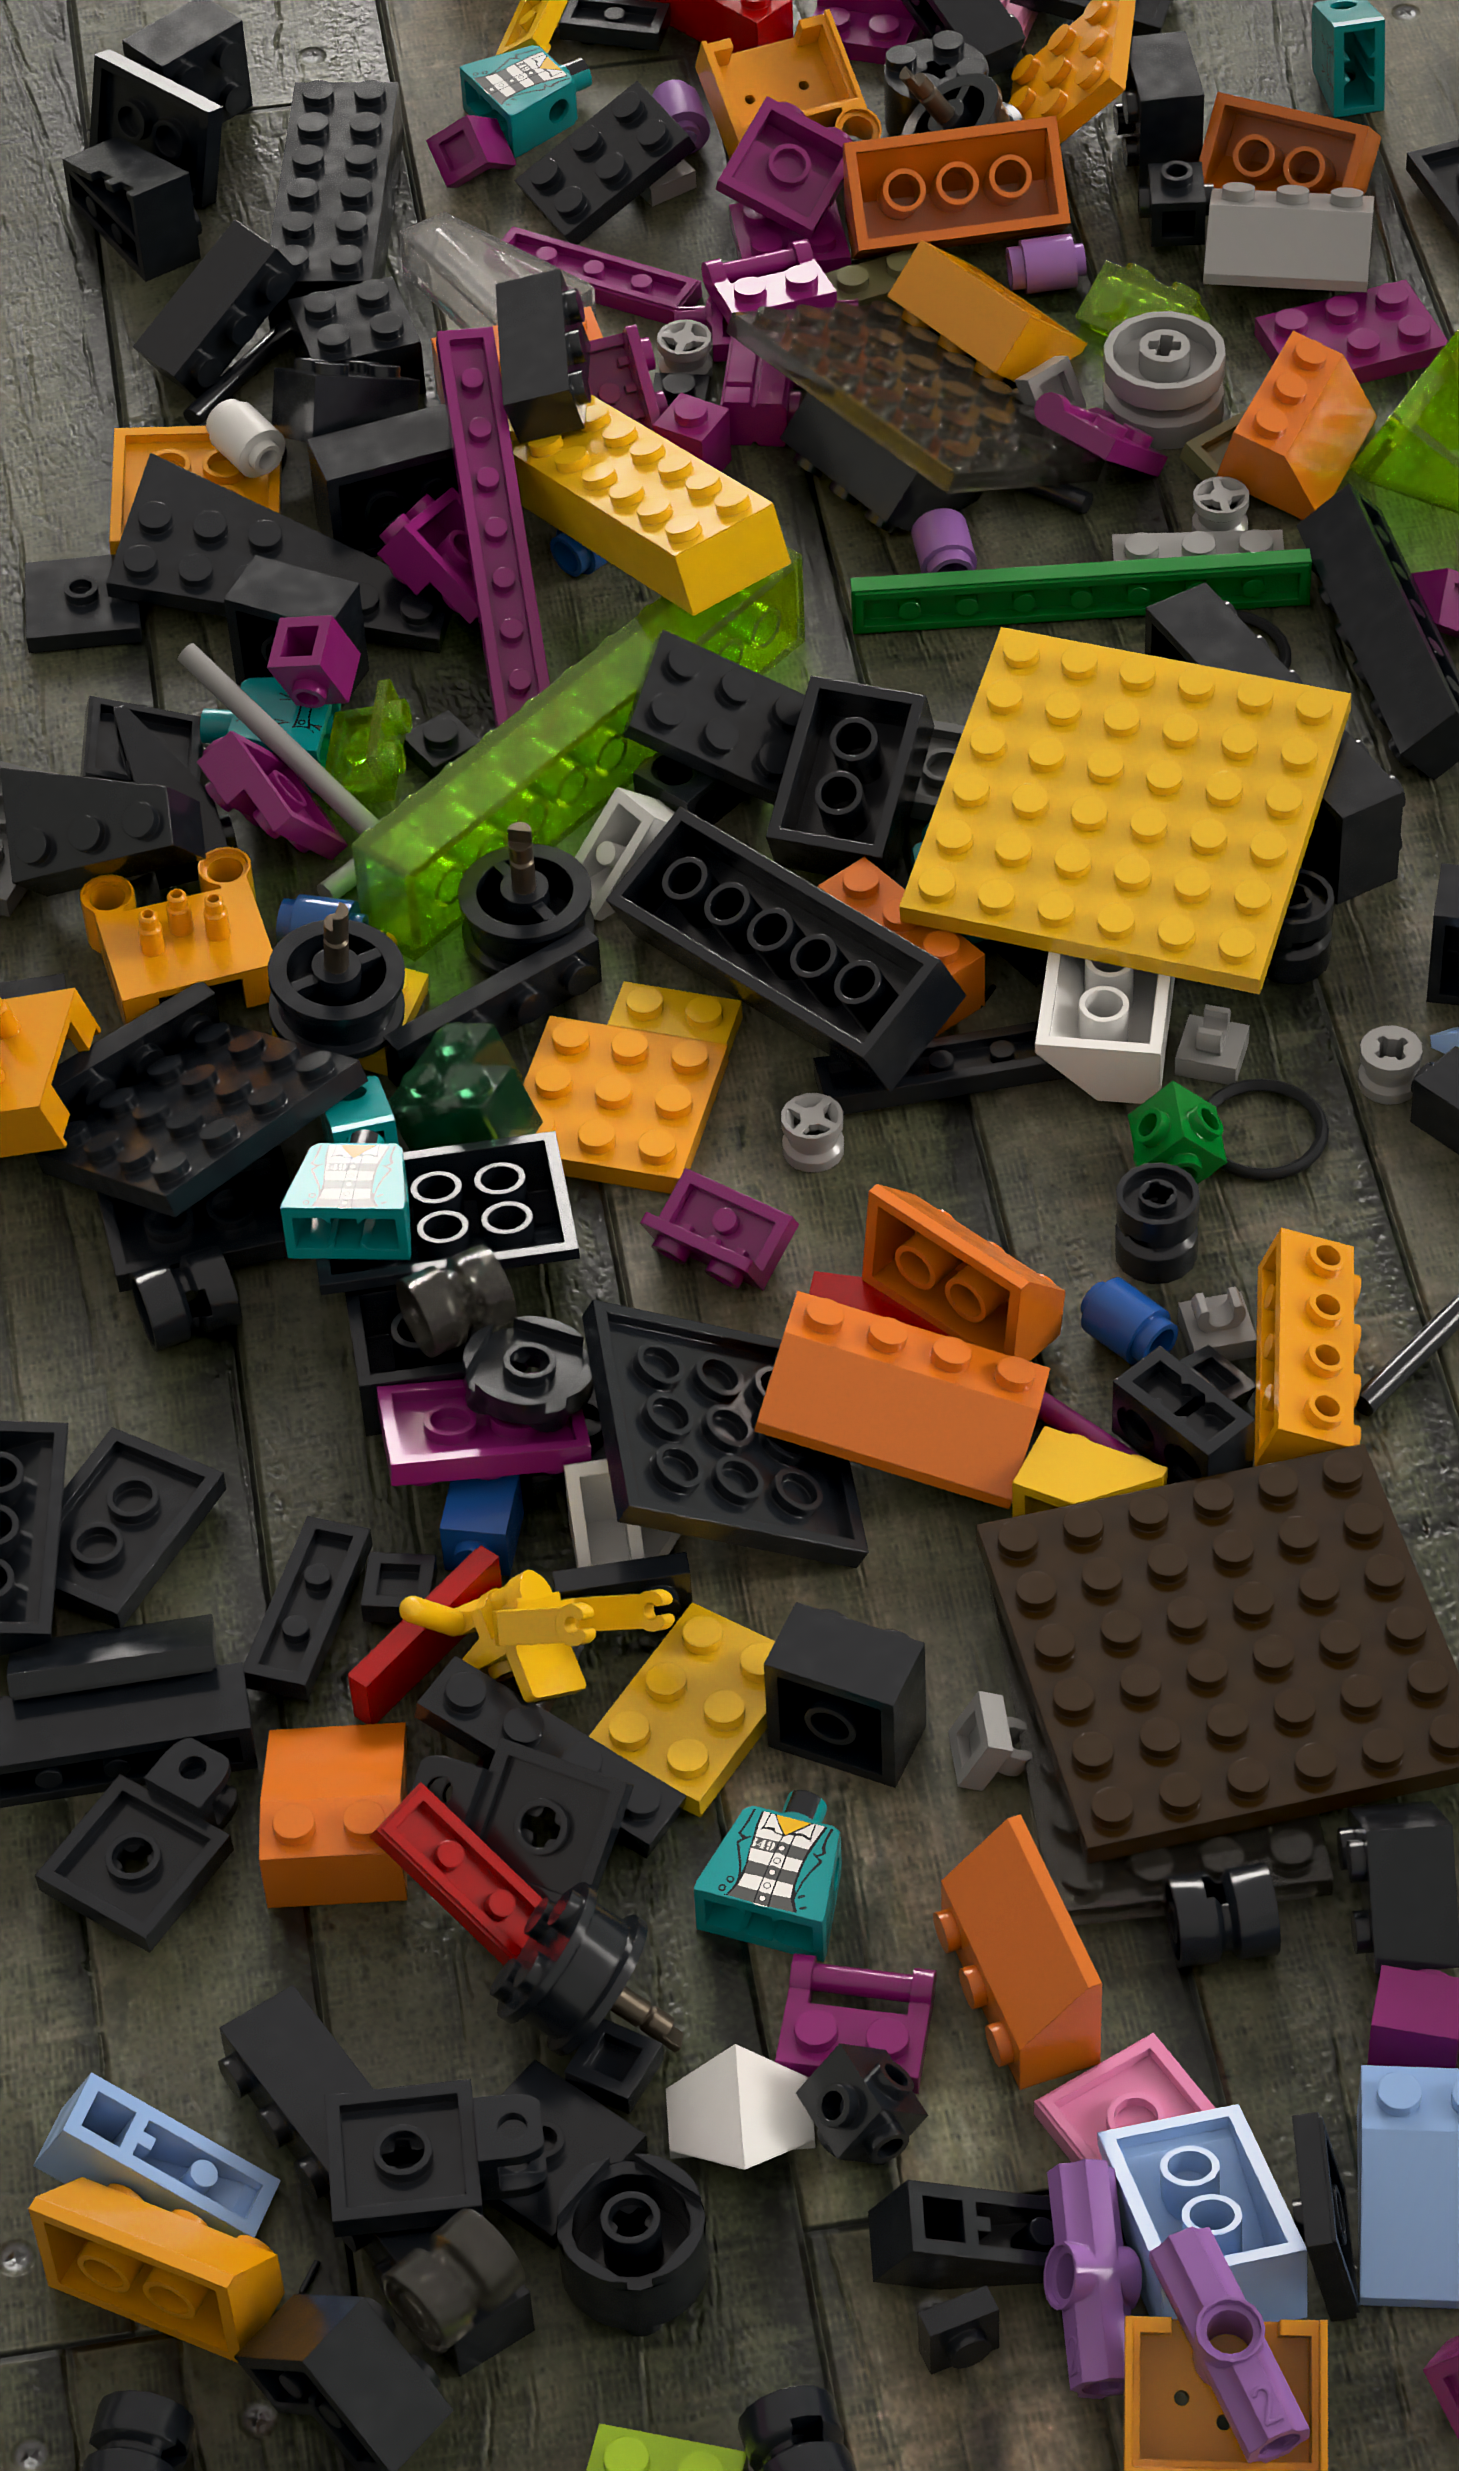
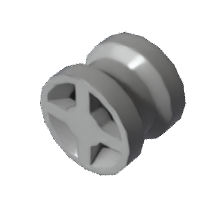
M677 320L663 326L657 335V348L662 355L659 359V373L684 372L688 374L710 375L711 377L713 374V359L709 351L711 350L712 339L708 327L694 320Z
M1212 477L1203 480L1196 486L1193 491V508L1196 512L1192 517V532L1248 531L1246 511L1249 508V490L1245 484L1230 477Z
M1394 1025L1372 1029L1363 1037L1360 1044L1361 1065L1358 1070V1086L1364 1096L1374 1102L1385 1105L1400 1104L1412 1098L1411 1084L1415 1075L1420 1070L1419 1066L1423 1054L1422 1042L1417 1035L1406 1028Z
M805 1093L795 1096L785 1104L781 1111V1129L784 1133L782 1151L786 1162L795 1169L804 1172H822L838 1164L844 1155V1136L841 1132L843 1130V1110L840 1104L832 1097L820 1093Z

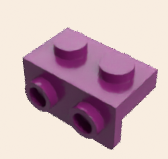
M634 324L625 326L622 333L589 341L591 350L588 383L591 395L653 431V424L668 408V404L662 390L654 392L649 371L656 369V363L649 338H640L637 326Z
M687 1168L684 1169L659 1217L646 1212L640 1222L645 1230L655 1239L651 1247L668 1259L684 1265L687 1259L691 1257L706 1264L705 1272L728 1287L739 1289L741 1283L745 1282L762 1291L765 1289L799 1226L793 1216Z

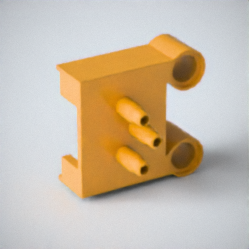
M830 9L824 10V14L799 20L794 38L732 53L733 44L730 38L708 44L707 41L701 42L695 68L729 159L732 157L766 96L778 102L791 103L802 110L809 119L824 127L838 128L848 136H856L861 140L878 139L881 137V122L875 113L867 109Z
M219 847L208 851L206 859L200 860L198 863L201 893L186 896L185 891L173 889L168 893L167 901L140 908L136 906L132 884L122 876L113 874L100 875L91 879L83 886L80 892V901L88 943L92 949L102 955L124 1025L160 1004L159 998L176 995L198 982H204L209 987L241 979L244 1001L247 1008L269 1003L271 990L268 982V962L273 950L257 907L251 859L244 851L233 847Z
M76 988L1 999L0 997V1158L63 1149L67 1146L63 1136L70 1113L51 1085L65 1040L70 1039L78 1052L89 1051L94 1035L101 1033V1028Z
M1125 2316L1123 2471H1328V2320L1280 2319L1278 2322L1264 2321V2337L1310 2428V2436L1307 2440L1293 2448L1289 2454L1267 2463L1263 2461L1248 2463L1230 2425L1227 2430H1221L1217 2426V2418L1225 2417L1211 2386L1204 2383L1195 2371L1192 2359L1193 2349L1178 2319H1172V2317ZM1231 2334L1218 2335L1210 2340L1212 2346L1222 2353H1239L1248 2347L1241 2338ZM1178 2392L1184 2393L1187 2397V2404L1183 2406L1176 2404L1174 2395Z

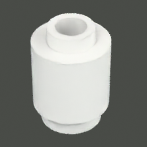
M228 399L219 403L210 412L206 422V429L209 433L211 444L243 475L250 478L260 477L270 473L279 465L285 450L284 436L251 404L239 402L236 399Z

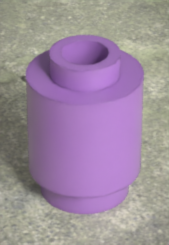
M668 80L660 84L655 89L652 97L690 136L697 147L692 153L698 151L705 145L710 135V125L698 92L695 88L681 80Z
M1069 233L1023 239L1018 241V246L1006 247V269L1011 291L1023 289L1025 294L1077 288L1078 276H1085L1087 273L1083 243L1074 244L1072 235Z
M940 508L931 510L916 520L911 530V536L921 573L976 569V554L966 519L961 513L953 509Z

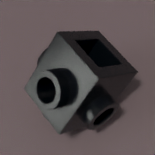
M1170 161L1167 163L1148 164V186H1138L1139 219L1148 218L1151 247L1205 245L1206 216H1209V204L1214 184L1204 183L1202 162Z
M839 2043L796 2092L818 2128L817 2136L822 2146L834 2157L844 2161L884 2165L887 2161L897 2157L905 2150L909 2143L910 2135L928 2117L927 2112L912 2091L914 2083L911 2077L899 2064L892 2060L887 2050Z

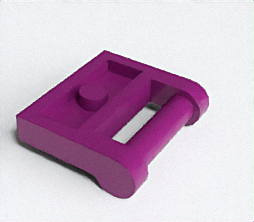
M807 239L789 242L786 249L723 263L720 258L702 262L701 270L705 288L733 332L748 331L837 310V291L814 259L811 245Z
M1044 393L1036 401L1034 413L1037 421L1107 461L1159 477L1168 456L1150 447L1154 439L1151 435L1129 424L1124 423L1121 425L1117 423L1110 411L1097 407L1088 410L1070 404V401L1065 396L1057 393Z
M794 1953L775 2062L806 2077H810L839 2043L887 2050L892 2060L909 2074L914 2083L912 2091L914 2094H919L935 2000L937 1970L914 1968L913 1974L821 1964L817 1963V1956ZM817 1991L908 2002L909 2007L908 2013L905 2015L812 2003L813 1992Z

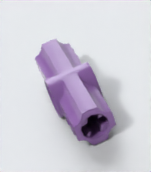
M1082 2159L1071 2163H1059L1047 2172L1055 2245L1050 2249L1045 2262L1044 2290L1050 2306L1056 2310H1062L1070 2390L1077 2392L1080 2398L1102 2399L1113 2395H1123L1125 2316H1131V2311L1135 2308L1140 2297L1142 2268L1135 2250L1123 2246L1115 2168L1109 2167L1106 2160Z
M1191 2226L1169 2235L1163 2243L1150 2250L1149 2261L1193 2349L1192 2359L1196 2373L1204 2383L1211 2386L1248 2463L1256 2461L1267 2463L1289 2454L1293 2448L1309 2438L1310 2428L1264 2337L1265 2325L1262 2315L1253 2304L1246 2301L1210 2227L1195 2228ZM1231 2334L1241 2338L1248 2347L1239 2353H1222L1212 2346L1210 2340L1218 2335Z

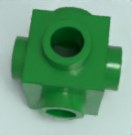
M1171 1081L1128 1114L1134 1147L1133 1160L1136 1167L1146 1163H1166L1178 1166L1191 1174L1196 1183L1199 1184L1227 1163L1222 1139L1223 1125L1218 1117L1216 1106L1175 1081Z

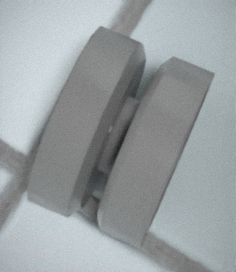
M1162 311L1147 312L1126 319L1111 330L1104 344L1103 369L1105 381L1103 383V409L1110 411L1117 423L1121 425L1124 423L1129 424L1154 437L1150 447L1155 450L1183 448L1189 440L1218 425L1224 415L1223 379L1225 377L1226 364L1224 339L1211 324L1193 315Z

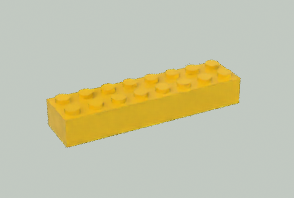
M591 395V403H587L585 428L519 444L508 418L521 506L692 616L701 613L791 564L773 502L595 396Z

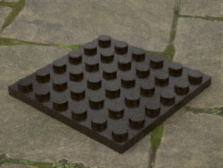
M1365 1444L976 1525V1542L1087 1864L1459 1783V1672Z

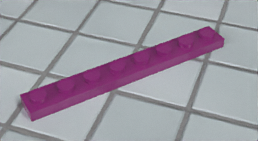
M493 326L437 331V354L498 744L556 739V718L508 418L503 407L502 382Z

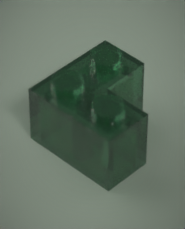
M445 1023L434 1034L432 1042L414 1067L404 1075L400 1086L388 1101L395 1118L396 1127L410 1151L535 1134L543 1123L522 1084L524 1078L494 1024Z

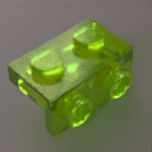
M1107 260L1075 315L1081 326L1107 337L1111 330L1126 319L1147 312L1173 311L1196 316L1207 323L1210 321V317L1200 303L1201 296L1190 287L1179 282H1173L1171 287L1155 281L1156 278L1153 274L1136 264L1127 263L1126 267L1123 268Z
M391 679L378 680L374 706L334 713L325 769L363 806L395 800L399 775L404 774L406 770L403 746L405 734L410 733L412 730V714L405 698L399 699ZM325 802V804H326V806H327V809H328V810H333V809Z

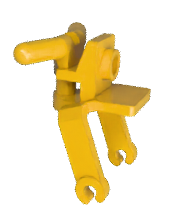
M526 1570L511 1578L502 1588H494L481 1595L480 1598L456 1608L417 1596L406 1597L399 1606L401 1618L408 1623L451 1637L477 1632L479 1639L462 1660L483 1673L489 1674L490 1677L498 1682L515 1677L521 1695L527 1703L576 1694L586 1688V1682L572 1646L590 1643L596 1637V1631L644 1629L654 1632L670 1628L675 1621L671 1613L656 1616L654 1612V1605L664 1606L672 1603V1595L664 1589L644 1591L641 1594L561 1599L559 1591L552 1592L547 1581L533 1570Z

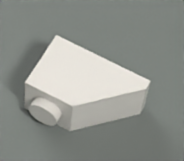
M617 787L577 852L575 858L585 867L591 880L592 900L590 909L595 920L602 921L615 913L607 903V897L674 815L675 812L659 799Z

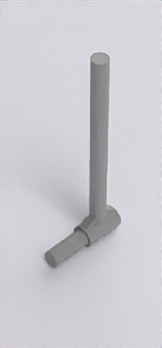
M194 643L189 644L181 651L177 660L359 834L356 856L317 885V891L320 896L341 898L369 875H378L420 842V833L415 824L404 816L398 818L384 816L378 820Z

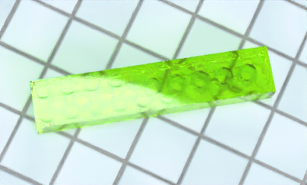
M787 547L791 564L695 616H692L663 596L655 602L646 605L635 618L615 634L606 637L600 646L575 666L567 668L560 678L536 697L527 700L520 710L496 729L487 732L480 742L455 762L447 764L440 774L415 794L406 797L395 810L375 826L366 829L352 843L360 911L361 914L368 915L369 925L378 930H383L384 934L389 932L394 935L401 954L416 962L463 923L464 918L458 901L460 881L466 870L476 860L491 851L508 846L507 828L511 824L516 822L527 823L531 827L533 844L556 847L608 803L617 787L626 789L633 783V772L644 759L653 756L657 752L623 737L622 733L654 641L663 629L761 675H765L804 643L805 620L802 554Z

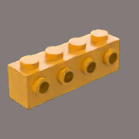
M1281 1227L1258 1266L1254 1467L1360 1445L1361 1428L1359 1425L1354 1424V1408L1360 1394L1361 1377L1359 1374L1354 1373V1357L1360 1344L1361 1326L1354 1323V1308L1360 1295L1361 1277L1354 1274V1246Z

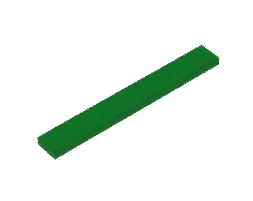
M1306 548L850 578L853 634L1144 616L1146 615V607L1205 582L1223 601L1230 602L1235 610L1310 605L1312 559L1310 549Z

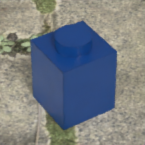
M520 1475L502 1476L493 1480L476 1478L450 1481L439 1528L445 1570H454L469 1554L481 1545L499 1556L501 1575L510 1576L524 1516Z

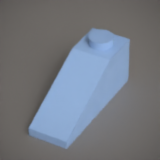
M92 2072L61 2109L33 2165L64 2184L84 2177L104 2186H108L111 2183L126 2186L136 2192L147 2203L170 2212L174 2209L189 2211L201 2218L208 2227L235 2238L239 2235H248L255 2238L281 2181Z

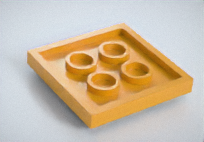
M1091 0L1084 13L1071 25H1061L1052 34L1044 48L1034 56L1028 54L1019 61L1011 76L1013 84L1009 104L1015 106L1025 119L1056 116L1060 144L1125 91L1136 0Z
M206 426L114 428L109 536L111 554H116L150 453L281 514L282 459L279 465L270 473L250 478L243 475L211 444Z
M549 1016L502 1138L556 1131L564 1176L671 1194L684 1169H691L729 1062L728 1045Z

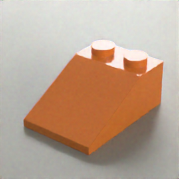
M406 1722L269 1730L260 1798L259 1864L267 1908L407 1900V1872L369 1837L407 1796Z

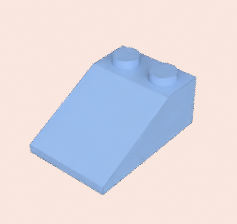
M1361 2065L1357 2106L1359 2305L1459 2309V2068Z
M1239 2104L1097 2132L1098 2147L1102 2160H1106L1109 2167L1115 2168L1121 2228L1127 2247L1135 2250L1142 2268L1140 2295L1150 2317H1172V2319H1177L1149 2261L1150 2250L1163 2243L1169 2235L1193 2226L1195 2228L1210 2227L1246 2301L1256 2307L1262 2315L1263 2321L1278 2322L1280 2319L1297 2320L1307 2318V2249Z

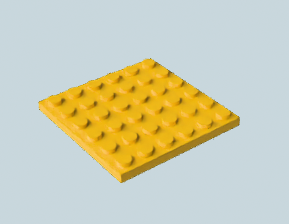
M1001 627L900 902V921L1260 995L1349 717L1351 693Z

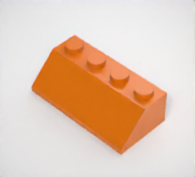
M1056 116L843 143L844 207L852 260L886 256L898 251L913 249L917 247L920 240L940 249L1062 233L1071 223Z
M797 1291L754 1432L1009 1509L1012 1503V1483L1026 1457L1050 1368L1029 1362L1018 1356H1010L970 1344L956 1337L944 1336L911 1326L894 1318L882 1317L837 1303L828 1298H820Z

